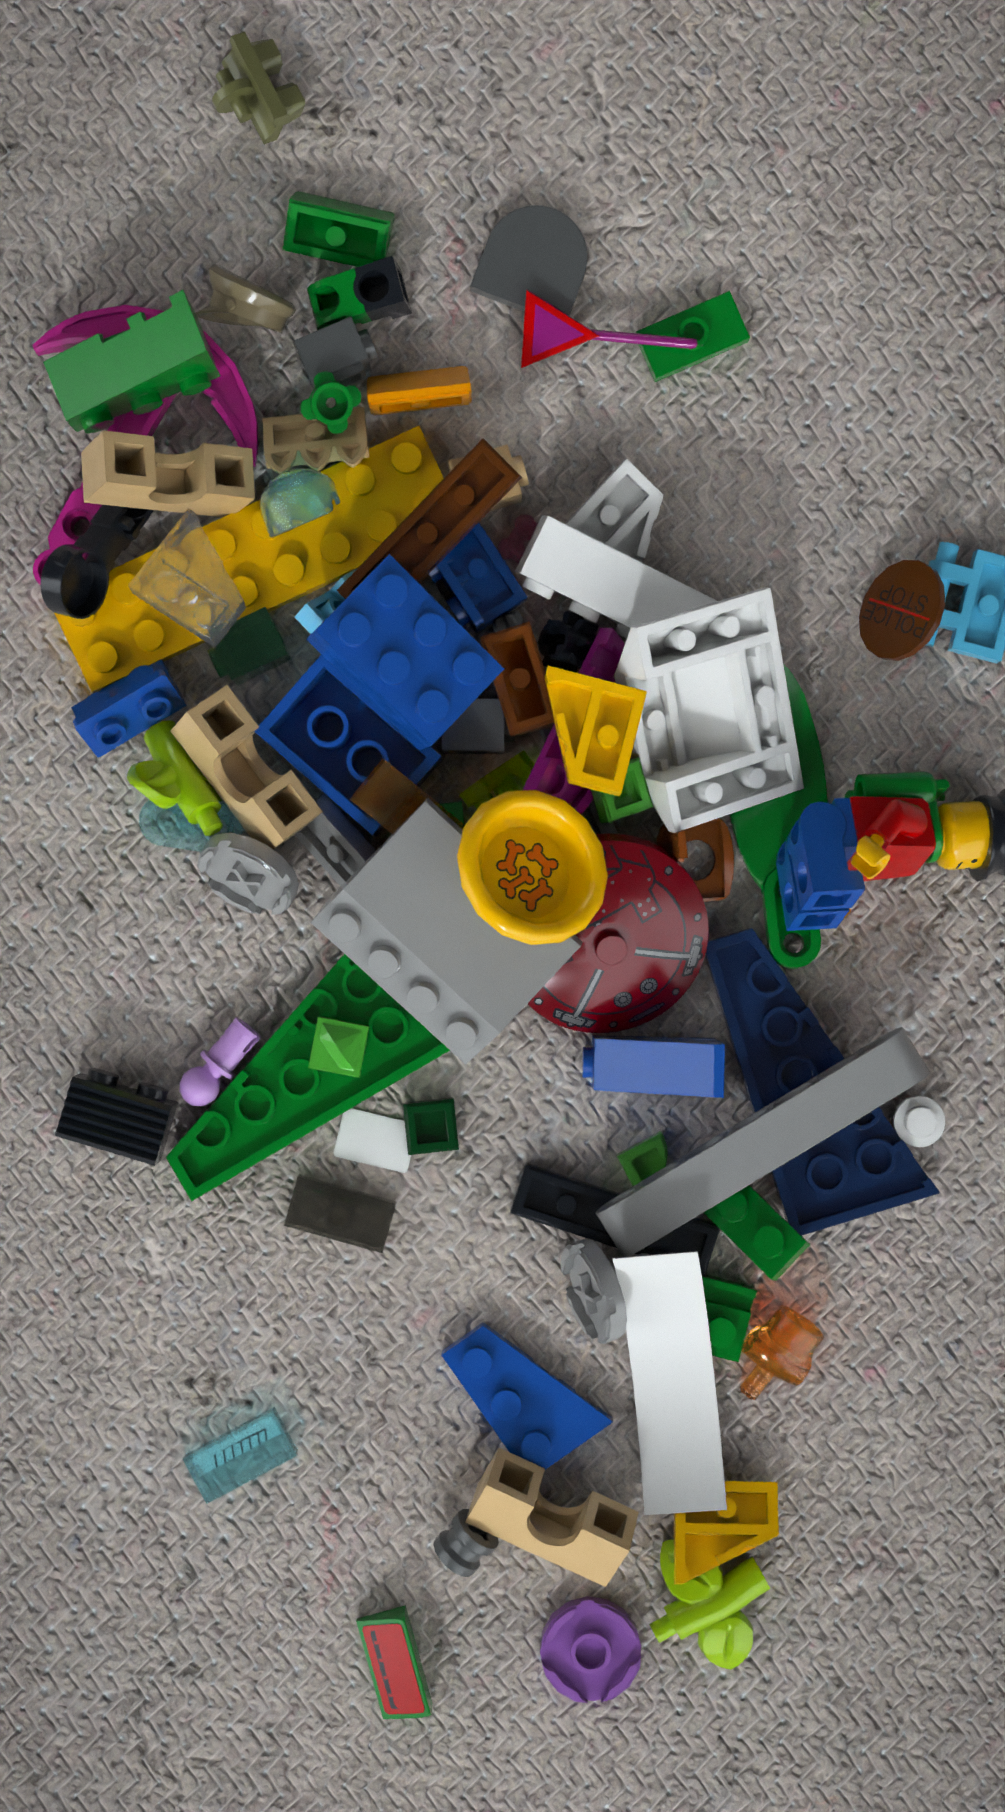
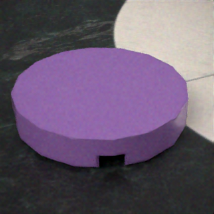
M586 1596L568 1601L552 1613L542 1630L540 1656L545 1676L557 1692L575 1702L588 1703L587 1700L596 1701L600 1699L601 1702L614 1699L630 1687L640 1669L641 1642L636 1624L622 1607L608 1599Z

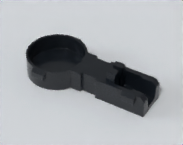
M102 505L90 521L91 525L83 536H79L74 545L65 544L58 547L46 560L41 574V594L46 606L54 613L76 619H85L95 615L104 603L109 585V573L115 566V560L123 550L125 551L133 540H136L141 533L140 529L148 521L153 510ZM84 553L89 554L86 560L82 556Z

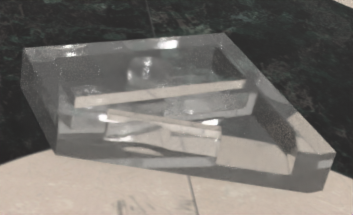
M189 508L128 585L134 595L214 648L217 647L246 609L241 594L233 580L230 579L214 546L211 545L200 525L198 517Z

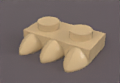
M364 407L353 408L350 417L347 419V429L339 434L331 433L326 424L317 419L307 420L302 414L262 418L264 456L267 469H272L283 476L291 467L308 465L317 472L323 469L327 462L343 461L352 468L356 467L363 458H369Z

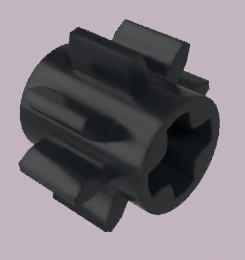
M571 611L564 612L562 621L549 619L542 629L538 640L540 652L545 656L542 660L543 666L548 667L549 665L577 673V668L581 669L595 640V633L599 627L598 624L585 620L584 617Z

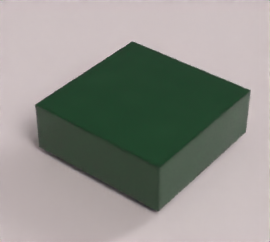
M453 1097L402 1103L408 1155L459 1150Z

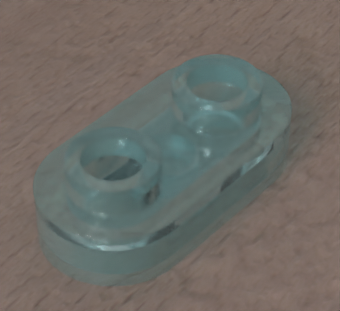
M148 800L141 809L139 815L141 832L153 844L201 852L206 842L213 837L212 835L205 836L199 824L189 823L177 803L168 809H163L151 800ZM220 803L221 809L217 815L227 824L226 833L242 835L244 831L242 825L227 805ZM171 811L176 816V825L172 830L165 831L161 828L159 819L163 813Z

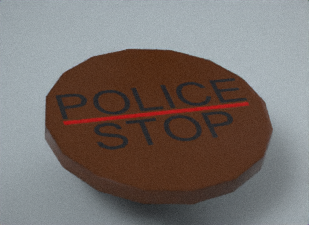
M902 560L888 566L874 579L864 596L859 614L860 636L870 652L883 660L900 661L915 655L931 640L940 625L945 607L944 584L938 572L920 560Z

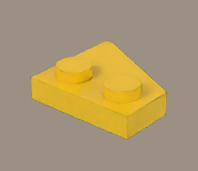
M548 665L545 682L568 783L620 796L647 691Z
M725 1481L727 1510L673 1513L674 1584H684L779 1535L778 1483Z

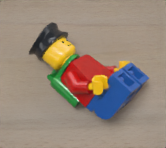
M929 772L858 774L855 779L854 790H848L845 798H834L831 804L826 802L811 803L803 810L799 820L792 827L776 855V867L786 931L837 928L842 920L851 912L850 908L853 907L865 891L864 881L911 876L917 873L924 862L934 863L936 861L939 866L948 870L968 869L971 877L977 882L986 879L995 872L1005 876V789L996 797L981 795L973 801L947 802L938 806V801L945 800L944 794L947 788L950 787V784L946 779H935Z

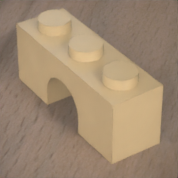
M103 430L81 452L84 503L224 517L231 513L239 512L255 499L251 448L203 443L191 452L161 454L155 452L154 436Z
M226 685L188 710L172 728L171 733L248 835L267 844L274 850L306 827L323 811L292 770L284 775H279L264 763L253 742V734L259 726L230 687Z
M498 1447L477 1484L465 1523L606 1587L630 1551L639 1512L595 1491H591L586 1501L577 1507L566 1508L554 1505L547 1501L539 1491L545 1468Z

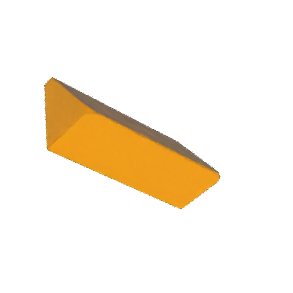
M456 366L368 377L367 398L370 413L376 416L469 405V403H472L468 368L466 366Z

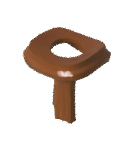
M717 818L677 833L669 832L665 824H663L658 832L657 845L672 854L678 862H684V859L688 858L687 842L700 840L710 847L714 856L713 867L708 875L702 879L694 880L704 902L719 901L727 898L733 881L734 850L730 830L725 822Z

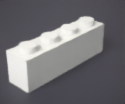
M548 515L541 516L515 572L526 577L522 587L548 600L551 599L555 591L572 600L569 607L570 611L595 623L600 614L617 622L618 625L615 631L625 638L628 637L631 627L717 602V600Z

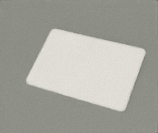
M351 1108L342 1115L334 1156L406 1173L411 1155H408L405 1123L403 1120Z

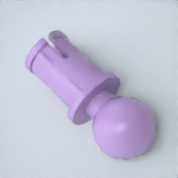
M235 1017L210 1050H203L200 1053L201 1057L206 1061L203 1067H192L183 1074L179 1087L182 1098L192 1106L209 1105L216 1099L219 1093V1078L223 1075L231 1080L235 1076L233 1070L262 1037L246 1022Z

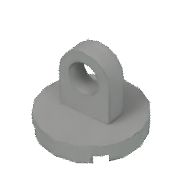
M245 830L242 835L230 832L215 834L206 842L199 854L197 866L201 874L203 871H206L210 879L207 884L211 887L212 891L230 905L248 913L261 914L263 909L272 910L271 915L281 914L290 907L299 887L296 873L287 862L294 848V835L279 846L280 849L273 850L267 844L251 838Z
M583 1239L567 1245L561 1256L560 1267L563 1275L570 1273L572 1286L566 1288V1296L576 1320L587 1335L592 1339L598 1338V1342L601 1344L619 1339L625 1333L627 1316L625 1301L616 1276L614 1263L611 1264L601 1248L592 1240ZM641 1253V1254L634 1255V1256H645V1255H649V1254H648V1253Z

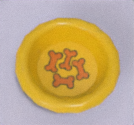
M538 790L505 791L482 803L463 827L457 853L462 889L477 915L501 935L529 945L561 943L584 930L602 906L608 879L603 846L588 820L565 800Z

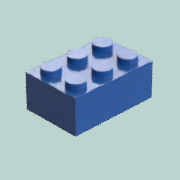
M390 554L306 639L419 751L432 746L504 670Z
M322 654L255 731L256 734L375 837L443 761L442 756L431 746L419 751Z

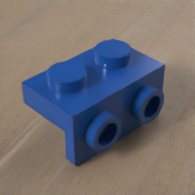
M480 523L427 575L433 584L440 579L452 595V597L445 601L452 615L462 627L470 623L475 633H478L492 624L497 618L509 613L528 600L524 590Z

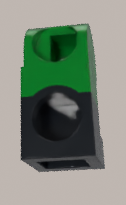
M393 255L323 278L307 288L317 331L349 317H352L356 325L357 323L364 324L388 316L395 319L412 314L402 271Z

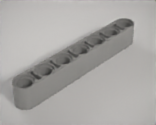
M903 1027L894 1029L611 1199L595 1213L622 1257H628L926 1078L930 1071Z

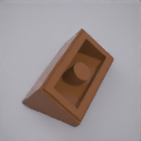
M530 621L481 636L480 640L483 648L504 668L493 682L510 736L513 737L552 728L554 718L545 682L546 672Z

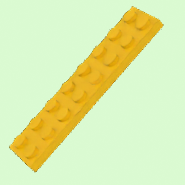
M418 425L369 448V458H363L354 468L348 466L343 461L260 499L237 513L226 515L113 568L109 573V585L104 603L95 615L85 619H76L57 613L54 614L91 692H98L106 686L128 676L132 670L139 666H149L159 660L165 662L325 587L357 569L444 477Z

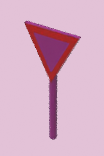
M528 289L526 290L521 368L589 340L687 349L697 347V340L694 338L589 329Z

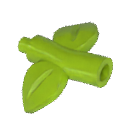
M166 720L153 725L144 734V741L153 760L133 764L127 773L128 782L160 808L168 809L177 803L188 822L199 824L205 836L218 833L223 828V824L217 815L221 809L220 802L223 800L171 733L176 722Z
M674 1539L662 1542L660 1552L662 1575L666 1587L678 1600L664 1606L667 1614L649 1624L658 1642L661 1643L676 1633L682 1640L698 1632V1646L710 1662L730 1670L739 1666L748 1656L753 1644V1626L741 1609L770 1589L753 1556L737 1565L724 1576L719 1565L684 1584H674Z

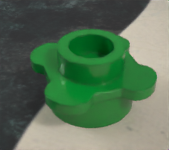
M328 371L319 372L313 379L315 387L311 395L301 402L300 411L307 420L317 419L326 424L331 433H342L348 427L347 419L350 417L353 407L358 406L361 402V393L354 385L344 386L335 381L332 373ZM330 397L336 401L335 406L332 408L326 405V400Z

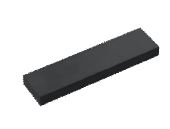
M525 1163L510 1213L617 1248L595 1212L621 1193ZM693 1218L635 1254L648 1253L649 1255L698 1251L701 1274L705 1277L720 1229L713 1223Z

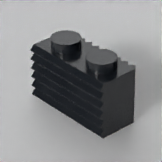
M89 1068L88 1074L80 1073L73 1076L55 1132L56 1137L154 1166L161 1161L178 1105L177 1101L167 1099L169 1092L167 1089L139 1082L137 1089L117 1084L119 1075L97 1068Z

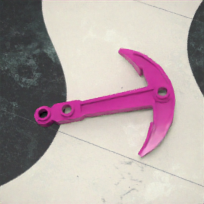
M131 305L85 311L53 327L32 346L38 356L63 352L98 333L102 334L105 339L130 329L127 318L139 312L145 313L148 320L164 311ZM203 331L220 377L210 380L212 385L202 392L212 399L210 404L232 432L238 447L252 449L253 467H256L259 442L254 404L235 363ZM177 393L162 399V406L151 412L135 415L133 411L115 417L113 419L114 424L109 427L108 431L153 436ZM83 482L80 488L72 491L48 535L50 549L42 552L34 562L33 574L39 585H41L43 567L50 554L62 545H74L79 538L74 533L75 524L82 519L89 520L90 522L102 506L101 504L84 503ZM84 553L82 556L86 560L89 554Z

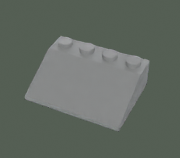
M427 798L328 899L311 923L466 1065L501 1033L581 947L583 942L576 935H573L561 943L529 945L501 935L479 917L461 886L457 853L463 830Z

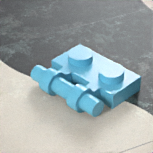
M940 542L936 558L929 561V566L938 572L944 584L945 601L950 584L964 587L958 612L944 609L938 627L952 631L947 651L997 664L1002 661L1005 650V556L977 549L972 554L968 568L955 564L959 551L958 545ZM938 628L925 646H934Z

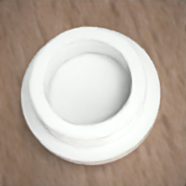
M920 1095L911 1096L904 1099L895 1109L893 1127L906 1144L914 1147H926L935 1143L942 1135L945 1128L944 1112L939 1104L931 1098Z

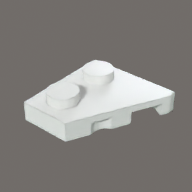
M625 459L566 522V525L642 563L651 540L650 533L654 520L657 519L664 494L628 459Z

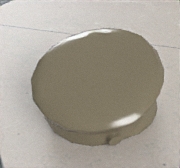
M214 264L209 267V279L213 289L209 305L196 312V315L199 318L212 322L240 326H262L282 333L287 319L293 316L296 309L291 302L234 274L220 265Z

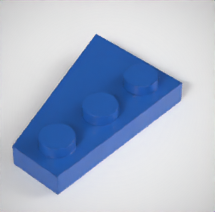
M484 1322L442 1351V1357L507 1450L516 1456L545 1468V1470L613 1423V1418L598 1406L596 1408L577 1394L575 1389L563 1380L557 1379L534 1362L532 1357Z

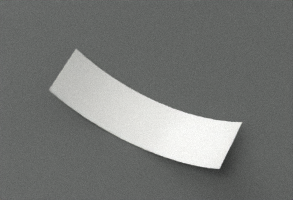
M698 1251L612 1258L624 1297L627 1316L626 1333L638 1427L644 1515L727 1510L712 1349Z

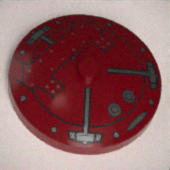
M608 833L596 834L603 846L608 873L603 904L588 926L575 934L583 942L581 947L528 1002V1005L550 1022L564 1028L586 1033H612L628 1030L649 1022L667 1011L685 994L698 975L707 951L709 938L708 915L704 900L685 867L672 854L650 841L630 835Z

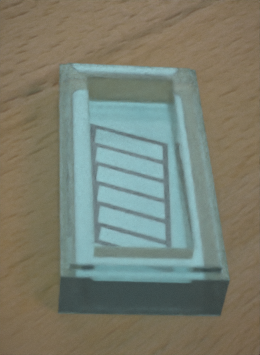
M273 1407L188 1452L182 1460L206 1504L296 1457L298 1449L277 1410Z

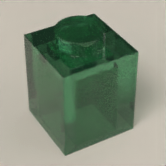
M266 607L209 633L215 647L207 650L219 677L222 678L229 675L231 681L237 686L292 660L273 617Z

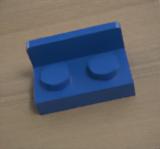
M159 660L149 666L143 665L135 668L128 676L91 694L71 708L76 717L73 720L76 731L99 758L186 707L187 704L163 660Z

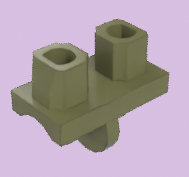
M245 31L232 35L229 40L232 49L222 60L224 69L216 74L221 88L212 97V103L219 113L234 111L240 123L251 119L263 144L276 141L283 125L301 116L305 107V99L298 86L293 82L274 88L269 77L278 74L283 65L281 54L273 39L250 42Z

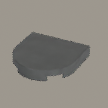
M526 206L510 212L492 230L470 285V291L525 312L526 290L528 289L570 316L587 267V247L580 229L567 215L546 206Z

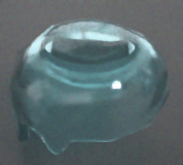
M290 469L272 479L261 495L260 510L267 532L273 538L333 511L332 501L334 500L336 505L340 504L341 501L336 486L329 476L315 469Z

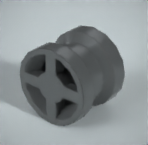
M469 1509L460 1510L452 1520V1528L440 1532L433 1543L434 1550L442 1563L452 1572L463 1577L472 1576L480 1566V1558L492 1554L499 1544L498 1537L465 1523Z

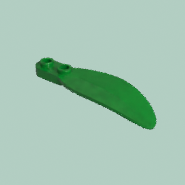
M784 665L804 789L729 814L739 853L749 874L761 890L768 951L780 966L788 969H798L808 965L817 957L821 948L820 929L786 931L782 899L778 894L780 886L776 867V855L792 827L799 820L803 810L811 803H828L822 753L810 709L799 683L790 669ZM789 934L796 935L801 940L802 946L797 953L789 952L784 946V939Z

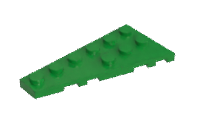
M344 954L247 1066L229 1084L211 1107L171 1150L166 1159L192 1202L450 1050ZM319 1016L370 1026L359 1078L308 1068Z

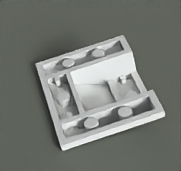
M764 587L631 627L614 676L617 684L647 691L631 758L639 757L652 805L669 832L677 833L804 789L771 588Z

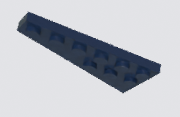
M752 928L708 941L705 958L753 1114L845 1059L819 1025V1021L809 1007L805 1005L792 987L782 969ZM880 1107L771 1171L785 1219L801 1235L940 1193L913 1157L905 1142L898 1136L886 1119Z

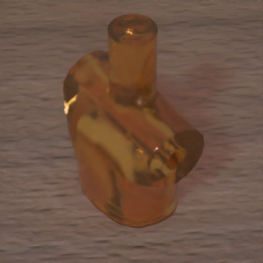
M781 1305L766 1322L754 1327L744 1340L742 1352L757 1365L740 1385L741 1392L749 1399L756 1400L774 1376L794 1386L801 1384L811 1369L812 1356L815 1349L824 1340L820 1329L800 1313Z

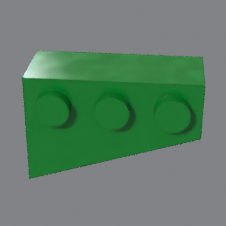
M184 290L169 297L172 308L148 320L145 313L139 312L127 318L130 329L105 339L102 334L98 333L43 362L64 417L76 432L84 430L85 433L89 434L102 431L114 424L113 418L130 411H133L135 415L151 412L162 406V399L179 392L183 396L200 393L212 385L210 380L220 377L200 321Z

